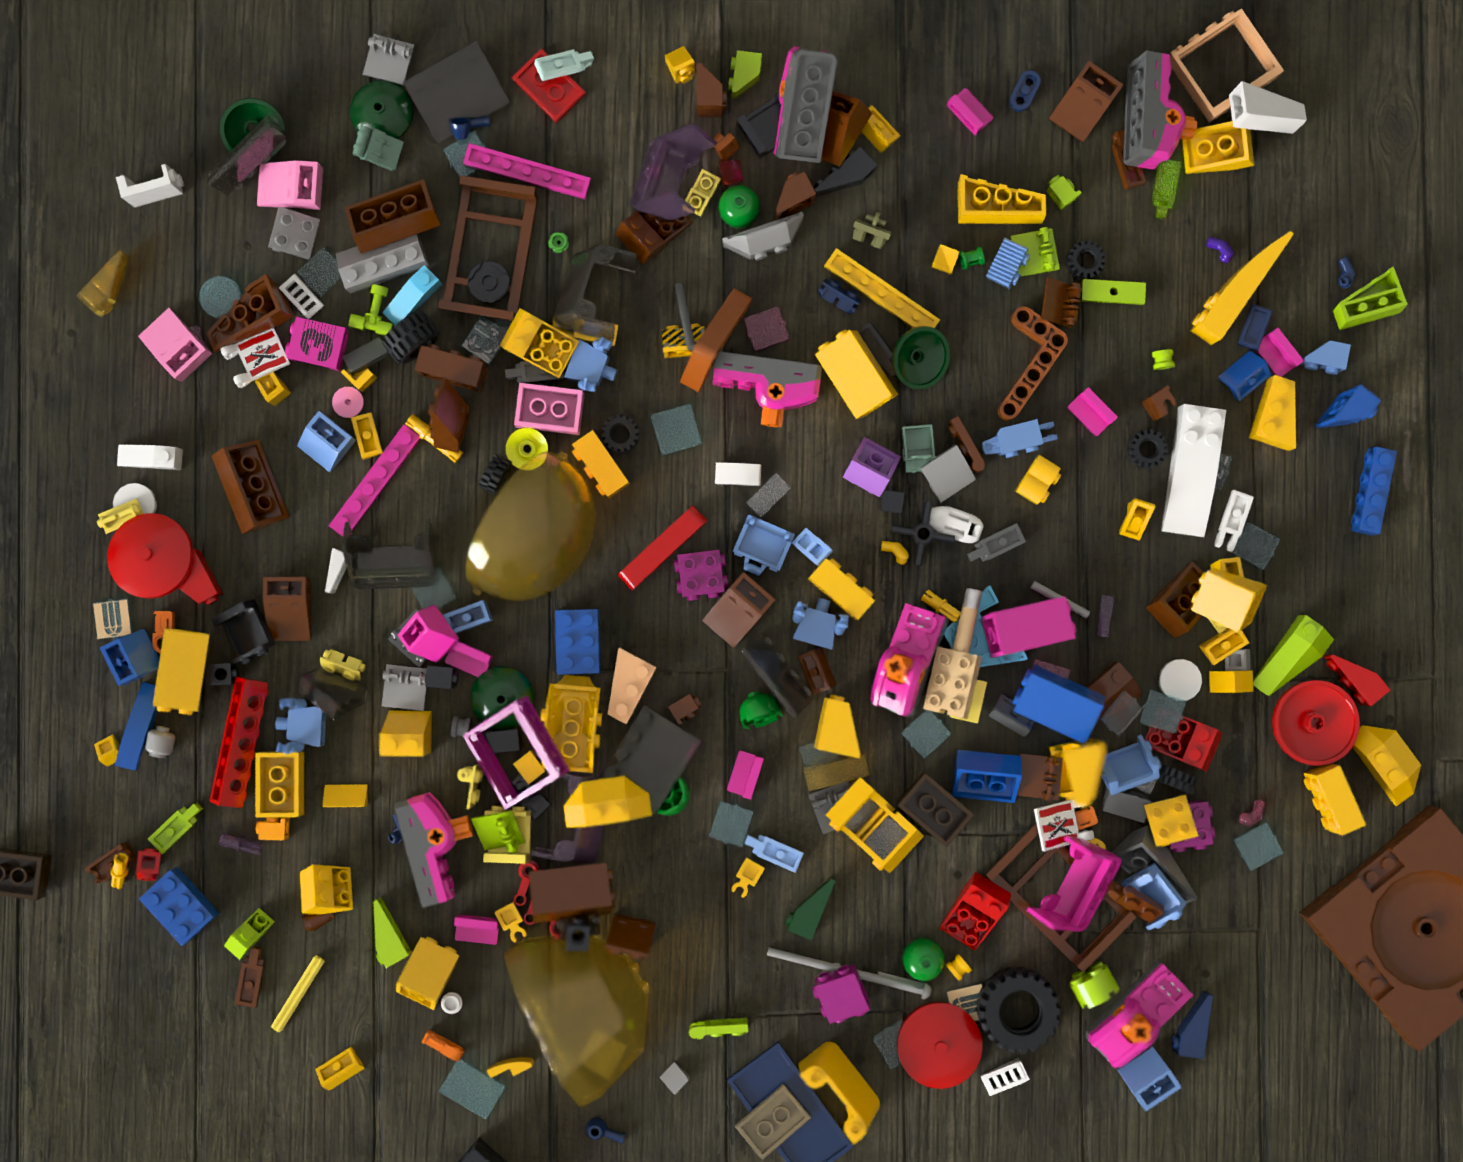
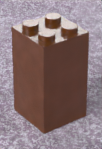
M607 863L529 872L534 923L567 920V918H572L573 916L592 917L611 914V908L615 907L614 890L609 888L612 887L613 882L612 870L607 869Z

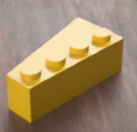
M960 175L958 181V223H1043L1046 216L1045 194L1020 188L1017 190L1009 188L1007 185H996L986 182L987 180H975L968 178L966 175Z

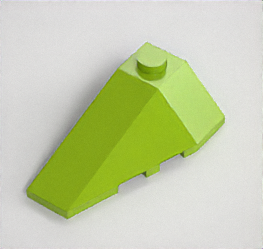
M1298 615L1253 679V686L1265 695L1270 696L1319 660L1334 641L1333 637L1323 626L1307 615Z

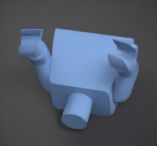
M602 337L601 339L594 340L592 347L578 339L579 343L572 354L564 377L566 380L578 382V388L581 390L595 392L596 386L600 385L602 378L614 381L618 369L607 366L609 361L607 350H610L613 343Z
M818 598L816 609L808 608L806 604L798 601L792 620L796 624L799 623L792 639L832 650L834 633L836 635L844 633L845 629L848 628L849 615L840 614V620L836 619V615L828 613L831 601Z
M280 699L281 709L286 706L289 707L288 718L277 717L275 727L276 730H287L286 738L291 740V742L286 745L278 742L277 752L289 755V753L302 752L305 744L316 747L324 746L327 706L307 707L305 699Z

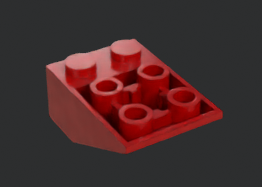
M1159 707V714H1158V709H1157L1155 716H1171V711H1170V714H1169V710H1168V714H1167V709H1165V714H1164V708H1163V714H1162V707H1161V714H1160V707ZM1178 714L1177 718L1172 716L1170 719L1171 723L1164 728L1161 725L1162 729L1158 728L1160 726L1157 724V721L1155 723L1157 726H1150L1145 741H1149L1153 750L1205 772L1209 768L1223 735L1222 732L1180 714ZM1156 717V719H1157L1158 722H1159L1162 718H1164V717H1161V718H1160V717ZM1168 717L1164 718L1162 725L1167 721ZM1171 724H1174L1176 729L1170 732L1171 730H1168Z
M975 871L963 887L939 929L976 951L1008 909L1011 893Z

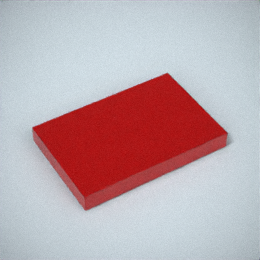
M541 48L512 79L558 123L586 95V92L569 75L542 81L534 64L535 59L549 55Z

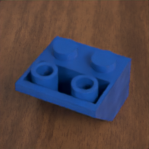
M146 629L125 635L100 647L118 686L128 685L158 670L160 656L154 650L152 640Z

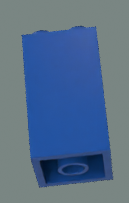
M1034 664L1032 670L1028 668L1021 683L1024 688L1019 687L1013 704L1016 705L1014 712L1086 744L1104 706L1105 696Z

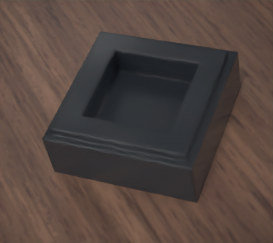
M884 490L880 511L902 514L904 493Z

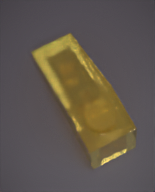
M121 250L76 295L89 309L101 317L112 310L128 263L129 256Z
M865 754L860 755L859 758L850 757L803 768L808 791L869 775Z

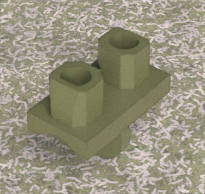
M877 211L875 217L869 214L866 215L865 220L872 222V224L856 219L853 225L855 228L853 239L863 242L868 232L875 235L871 246L882 249L886 240H889L891 231L876 226L877 224L885 227L886 221L879 218L881 212Z

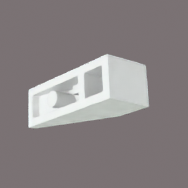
M119 445L117 466L181 470L183 449L155 445Z

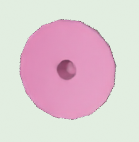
M353 387L339 389L332 399L334 411L344 418L356 416L363 408L362 394Z

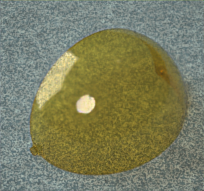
M547 451L533 457L511 477L489 507L474 536L466 562V578L474 588L473 593L478 596L481 593H485L491 597L506 601L535 599L546 595L562 585L582 563L594 534L595 504L586 479L567 461L568 455L560 451L559 454Z

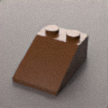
M1193 561L1180 571L1146 607L1174 638L1190 631L1202 616L1191 610L1194 605L1192 598L1196 591L1200 590L1202 584L1199 582L1204 573Z

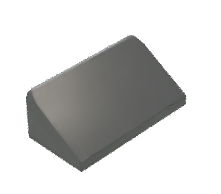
M378 337L342 356L351 374L354 375L390 355Z
M1001 694L992 708L989 717L1025 737L1031 731L1035 721L1014 712L1016 705L1013 704V700Z

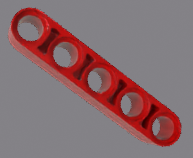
M694 505L691 506L629 563L618 576L631 590H634L708 520Z

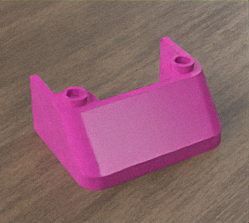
M1066 836L1064 840L1071 844L1070 855L1075 859L1057 894L1045 896L1041 901L1040 908L1028 907L1027 911L1051 929L1081 932L1088 927L1108 890V884L1113 881L1121 865V858L1085 839Z

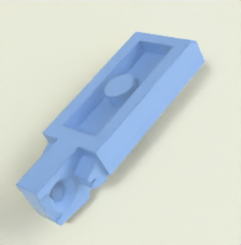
M747 835L744 844L753 847L752 853H755L758 857L796 873L804 852L767 836L759 835L757 839Z

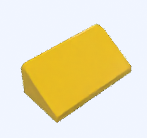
M870 106L868 109L872 112V115L861 132L882 153L900 135L873 106Z
M372 413L351 417L362 460L382 454Z
M1227 628L1222 633H1218L1199 645V647L1212 665H1215L1247 645L1249 641L1242 630L1237 632Z
M368 784L325 785L323 807L368 806Z
M349 1047L315 1070L322 1087L331 1090L362 1071L364 1065L353 1047Z

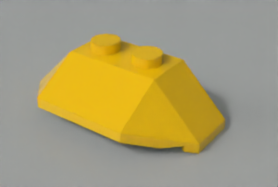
M1365 725L1360 726L1357 740L1352 748L1393 804L1398 806L1414 794L1421 764L1396 730Z
M625 776L581 782L564 805L567 827H586L628 821L652 815L649 793Z

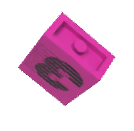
M296 317L295 322H292L290 327V334L292 336L290 342L286 344V358L294 362L297 360L328 367L331 370L340 372L343 362L342 356L345 354L350 331L344 327Z

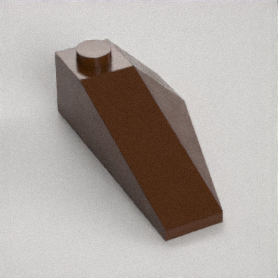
M265 274L250 283L245 288L246 292L243 296L232 303L233 307L226 315H222L206 333L214 352L220 351L224 346L239 343L277 327L294 317L287 297L269 275Z
M1115 661L1086 686V688L1105 696L1104 706L1098 719L1128 707L1142 694L1134 678L1119 662Z

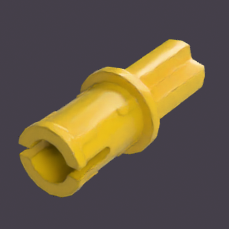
M930 590L926 591L927 595L924 594L921 601L935 609L937 614L941 613L953 623L959 620L961 612L948 604L946 599L942 600Z
M119 853V859L117 854L114 856V865L110 871L112 875L111 886L113 888L121 889L128 874V856L124 853Z

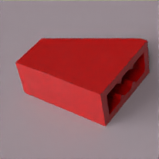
M193 549L192 568L179 589L197 603L207 604L208 606L219 600L218 597L223 595L201 551Z

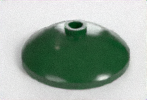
M377 80L365 84L356 92L350 105V118L357 132L360 130V126L364 125L371 129H378L385 132L386 135L398 139L405 134L411 125L413 107L409 96L399 85L385 80ZM377 105H382L381 110H375Z
M244 98L232 103L223 113L220 122V135L225 147L235 157L248 162H261L273 157L280 150L284 142L285 126L281 115L271 104L257 98ZM255 124L257 126L256 130H250L249 125Z
M918 326L908 330L900 337L893 351L892 366L896 377L902 384L913 389H926L933 386L944 376L948 368L950 347L945 336L935 328Z
M505 666L494 667L482 673L475 681L470 696L472 710L483 723L513 702L528 696L533 705L534 691L528 678L520 671ZM498 696H504L505 702L499 703L497 700ZM513 712L490 728L507 730L520 725V722Z

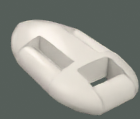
M948 506L932 508L929 524L936 532L955 535V540L964 543H975L979 540L984 527L979 518ZM971 524H974L975 527L972 536H970L968 532Z

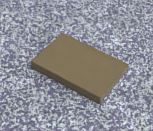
M783 1083L734 1126L763 1160L806 1123L811 1116Z

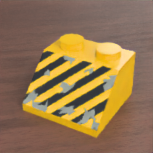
M691 324L696 346L704 333V326L700 327V324ZM673 325L667 326L666 330H662L665 358L691 356L693 350L687 349L683 328Z

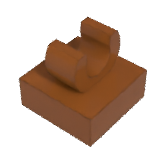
M718 133L713 138L717 142L714 148L724 162L740 148L735 137L730 133L725 137Z

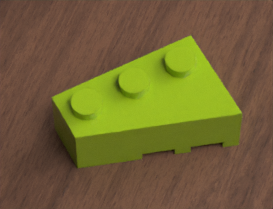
M1394 266L1336 306L1333 313L1339 330L1399 314L1408 304Z

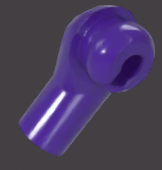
M1209 236L1206 247L1219 250L1221 253L1220 260L1229 263L1231 258L1234 257V251L1230 245L1224 240Z

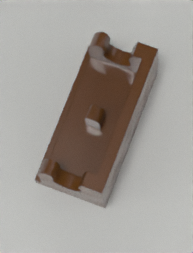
M1168 385L1141 402L1153 421L1168 414L1167 405L1164 400H1169L1172 406H1176V400L1170 393Z
M124 842L84 869L88 874H94L96 877L94 879L95 883H105L112 878L110 871L114 865V856L116 854L118 859L119 853H124L128 856L127 867L137 861L138 857L128 842Z

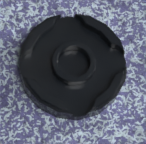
M494 261L481 262L471 269L468 276V286L470 293L477 300L493 304L501 301L507 295L510 289V278L508 272L501 264Z

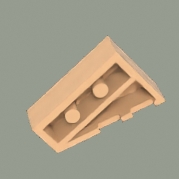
M618 648L608 715L627 724L657 667L622 648Z

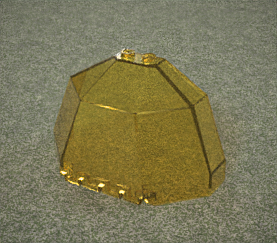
M575 932L573 934L578 935L582 932ZM591 932L589 933L588 951H566V934L558 937L552 935L524 939L507 948L503 953L515 994L519 1000L524 1001L520 1005L526 1017L535 1015L536 1018L530 1020L529 1023L537 1038L545 1035V1038L541 1039L539 1043L546 1057L555 1055L554 1058L549 1060V1063L555 1075L559 1074L558 1079L561 1085L580 1107H583L599 1099L644 1051L649 1001L648 992H650V988L645 980H641L638 974L641 971L636 961L632 962L631 958L624 953L622 955L610 953V949L606 948L607 942Z

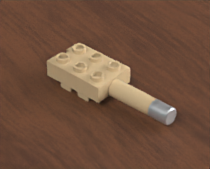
M966 589L952 650L937 647L923 709L938 713H945V710H948L947 715L968 719L982 659L981 656L969 654L982 591Z

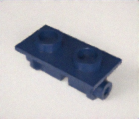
M825 279L822 282L825 287L821 285L817 292L820 294V297L833 304L837 297L840 300L836 307L848 314L849 312L854 314L857 306L854 304L859 305L862 301L858 298L859 295L850 289L846 291L841 288V284L834 279Z

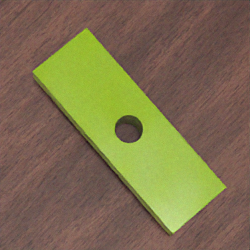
M1082 280L1081 301L1145 304L1146 283ZM1110 290H1114L1116 295H1111Z

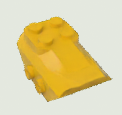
M565 675L556 684H550L546 708H542L541 720L544 721V726L570 771L593 773L595 747L599 748L600 735L596 734L597 726H601L602 713H598L601 688H596L590 677ZM542 762V769H546L545 765Z

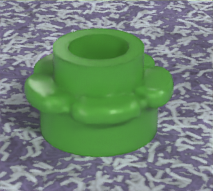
M553 233L548 241V245L554 252L561 253L569 247L568 237L564 233Z

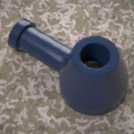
M488 116L475 119L456 117L450 120L452 133L456 139L460 140L468 138L471 128L490 126Z
M594 1117L586 1125V1134L593 1140L607 1137L621 1144L623 1142L625 1133L608 1129L606 1122L602 1118ZM597 1128L599 1130V1133L594 1134L592 1132V1129Z

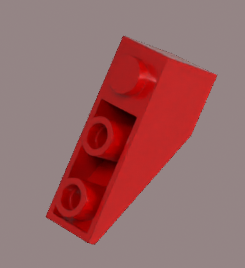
M1326 654L1324 656L1327 660V666L1333 672L1339 674L1341 677L1339 679L1340 682L1347 689L1350 688L1352 690L1354 699L1360 705L1372 706L1390 691L1377 673L1335 655Z

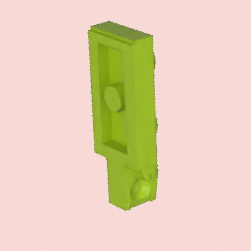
M197 802L189 809L184 806L182 809L177 810L148 840L161 854L166 853L195 825L194 823L198 821L195 816L203 808Z

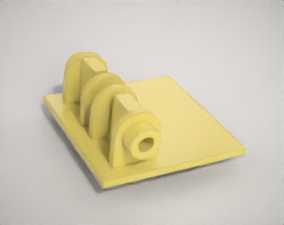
M479 764L474 765V767L467 766L458 772L459 780L471 783L467 809L473 807L480 799L481 790L477 788L479 781L482 782L484 772Z

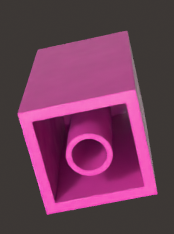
M1065 596L994 612L981 617L990 657H1000L1076 638V627L1074 622H1071L1069 614L1071 613V607L1069 602L1066 601Z

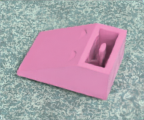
M310 161L260 164L257 206L320 210L323 167L318 162Z
M170 308L163 312L138 336L159 363L174 379L183 382L213 354Z

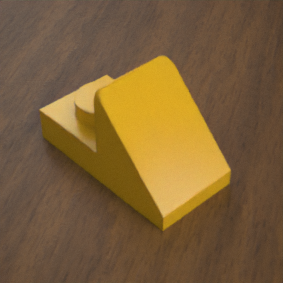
M1136 498L1129 502L1127 505V515L1122 523L1119 534L1140 541L1155 509V504Z

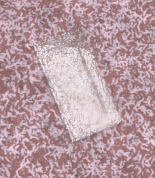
M776 473L746 503L762 517L791 487Z

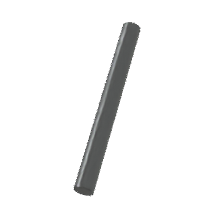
M677 283L675 290L686 346L688 350H693L695 342L682 283Z

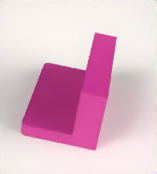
M966 88L958 95L952 96L948 101L947 106L975 136L993 119V116Z
M1279 328L1271 331L1263 338L1257 351L1260 357L1267 362L1274 375L1280 377L1304 361Z
M1089 387L1067 407L1094 436H1098L1118 418Z
M457 640L450 648L445 663L479 677L488 670L493 656Z
M739 751L727 790L751 800L764 758Z
M458 914L454 922V926H456L455 940L496 945L500 923L497 918Z

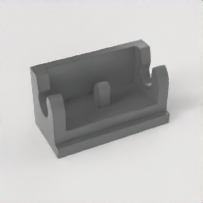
M1106 786L1102 800V810L1144 823L1147 816L1144 805L1151 804V800L1148 795L1131 790L1111 795Z

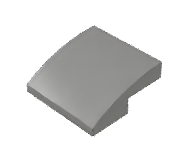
M957 445L952 446L920 467L940 503L976 480Z

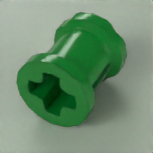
M981 247L968 252L960 251L959 253L963 270L969 266L985 264Z

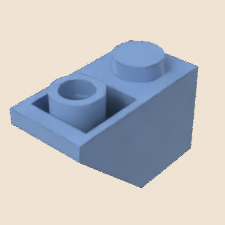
M1328 341L1302 358L1304 361L1300 365H1305L1304 368L1308 370L1320 368L1325 369V373L1338 374V372L1346 370L1351 345Z

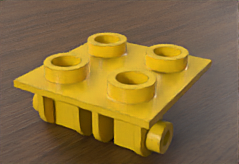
M1186 795L1144 805L1156 847H1165L1170 845V843L1198 837Z

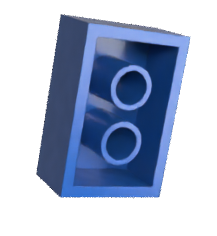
M599 609L555 610L557 674L601 673Z
M179 867L169 870L139 898L181 946L189 943L220 914Z

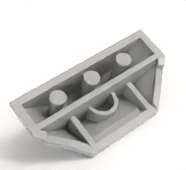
M803 212L722 238L723 246L750 260L754 258L755 260L764 259L768 253L774 251L776 254L782 253L791 245L803 221Z

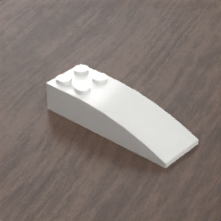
M1188 404L1178 407L1162 523L1163 532L1204 537L1218 472L1226 410Z

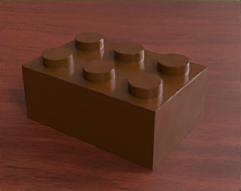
M428 344L427 347L421 345L414 369L418 374L441 382L444 377L452 385L482 393L489 368L484 364V361H481V358L472 355L466 358L460 352L450 349L447 353L441 350V347L433 344Z

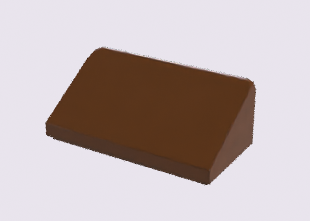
M822 647L798 655L813 695L836 686Z

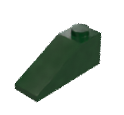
M830 876L795 907L793 913L789 912L785 924H788V931L812 940L835 884V878Z

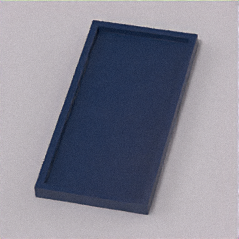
M779 1041L727 1078L728 1083L749 1112L784 1083L811 1116L806 1123L776 1148L785 1162H834L854 1147L813 1088L800 1076L799 1069Z

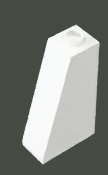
M1241 81L1229 94L1233 127L1293 134L1307 121L1304 104Z

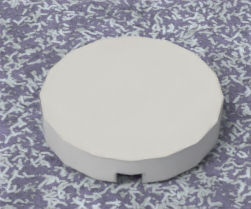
M132 483L118 490L113 500V508L138 498L144 514L155 513L157 501H155L153 491L147 486Z
M1184 659L1172 660L1161 669L1159 687L1169 699L1174 698L1176 701H1187L1195 697L1200 691L1202 676L1198 667L1192 662Z

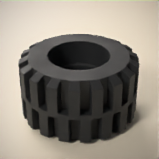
M424 311L416 312L407 316L390 329L385 335L382 344L397 364H405L418 358L421 345L426 347L428 344L434 345L440 336V331Z

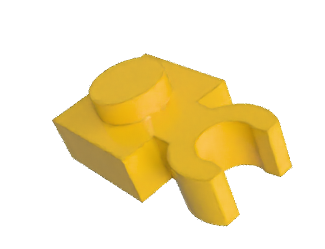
M746 857L736 874L740 881L733 884L732 892L737 887H742L744 891L741 897L744 898L748 893V884L754 887L765 867Z
M514 901L494 912L503 930L505 931L510 928V938L514 943L517 942L516 932H521L523 937L527 936L526 929L519 925L523 918Z

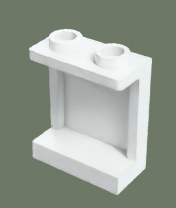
M166 164L161 165L163 177L137 185L125 175L116 177L121 198L134 207L183 194L181 187L184 186L181 175L177 174L174 169H171Z

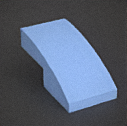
M807 528L792 542L799 551L817 566L833 551Z

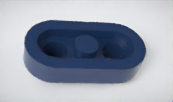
M1028 70L1021 75L1009 99L1010 107L1014 111L1023 112L1029 107L1041 82L1038 73ZM1025 81H1031L1032 86H1027ZM1021 99L1023 104H1017L1016 100Z

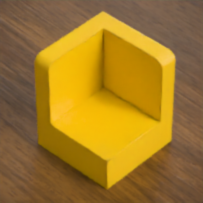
M368 368L354 375L351 374L350 370L346 371L343 369L341 371L361 392L377 378Z
M533 750L513 764L528 784L545 772V769H542V765L536 759L537 755Z

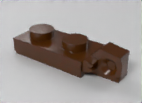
M1120 130L1112 134V151L1124 190L1143 186L1146 184V179L1142 168L1125 165L1123 162L1125 130Z
M1115 881L1108 884L1107 895L1116 903L1148 923L1153 922L1164 913L1162 905L1132 886L1123 887Z
M251 947L250 956H246L242 962L235 999L236 1005L253 1008L258 1006L265 967V959H260L262 947Z

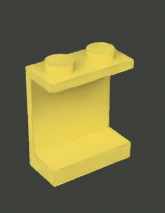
M493 805L491 809L485 810V815L511 810L504 809L502 805ZM512 806L513 814L525 840V843L519 844L518 851L511 854L507 851L506 847L491 849L484 853L483 862L521 864L530 862L531 810H525V806Z

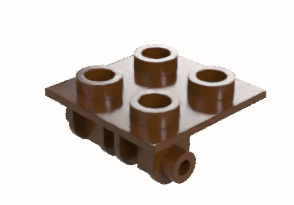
M1047 277L1041 319L1068 328L1075 326V322H1078L1077 310H1079V306H1075V304H1080V300L1077 299L1080 298L1082 291L1080 284L1072 283L1070 285Z
M1020 753L1022 778L1017 796L1042 798L1047 801L1059 800L1063 758Z

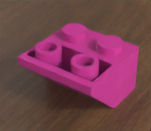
M435 605L416 612L398 634V637L409 652L434 662H439L459 639Z

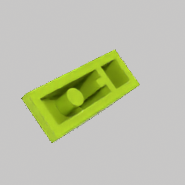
M382 897L373 902L376 957L381 965L384 964L388 968L409 956L412 951Z

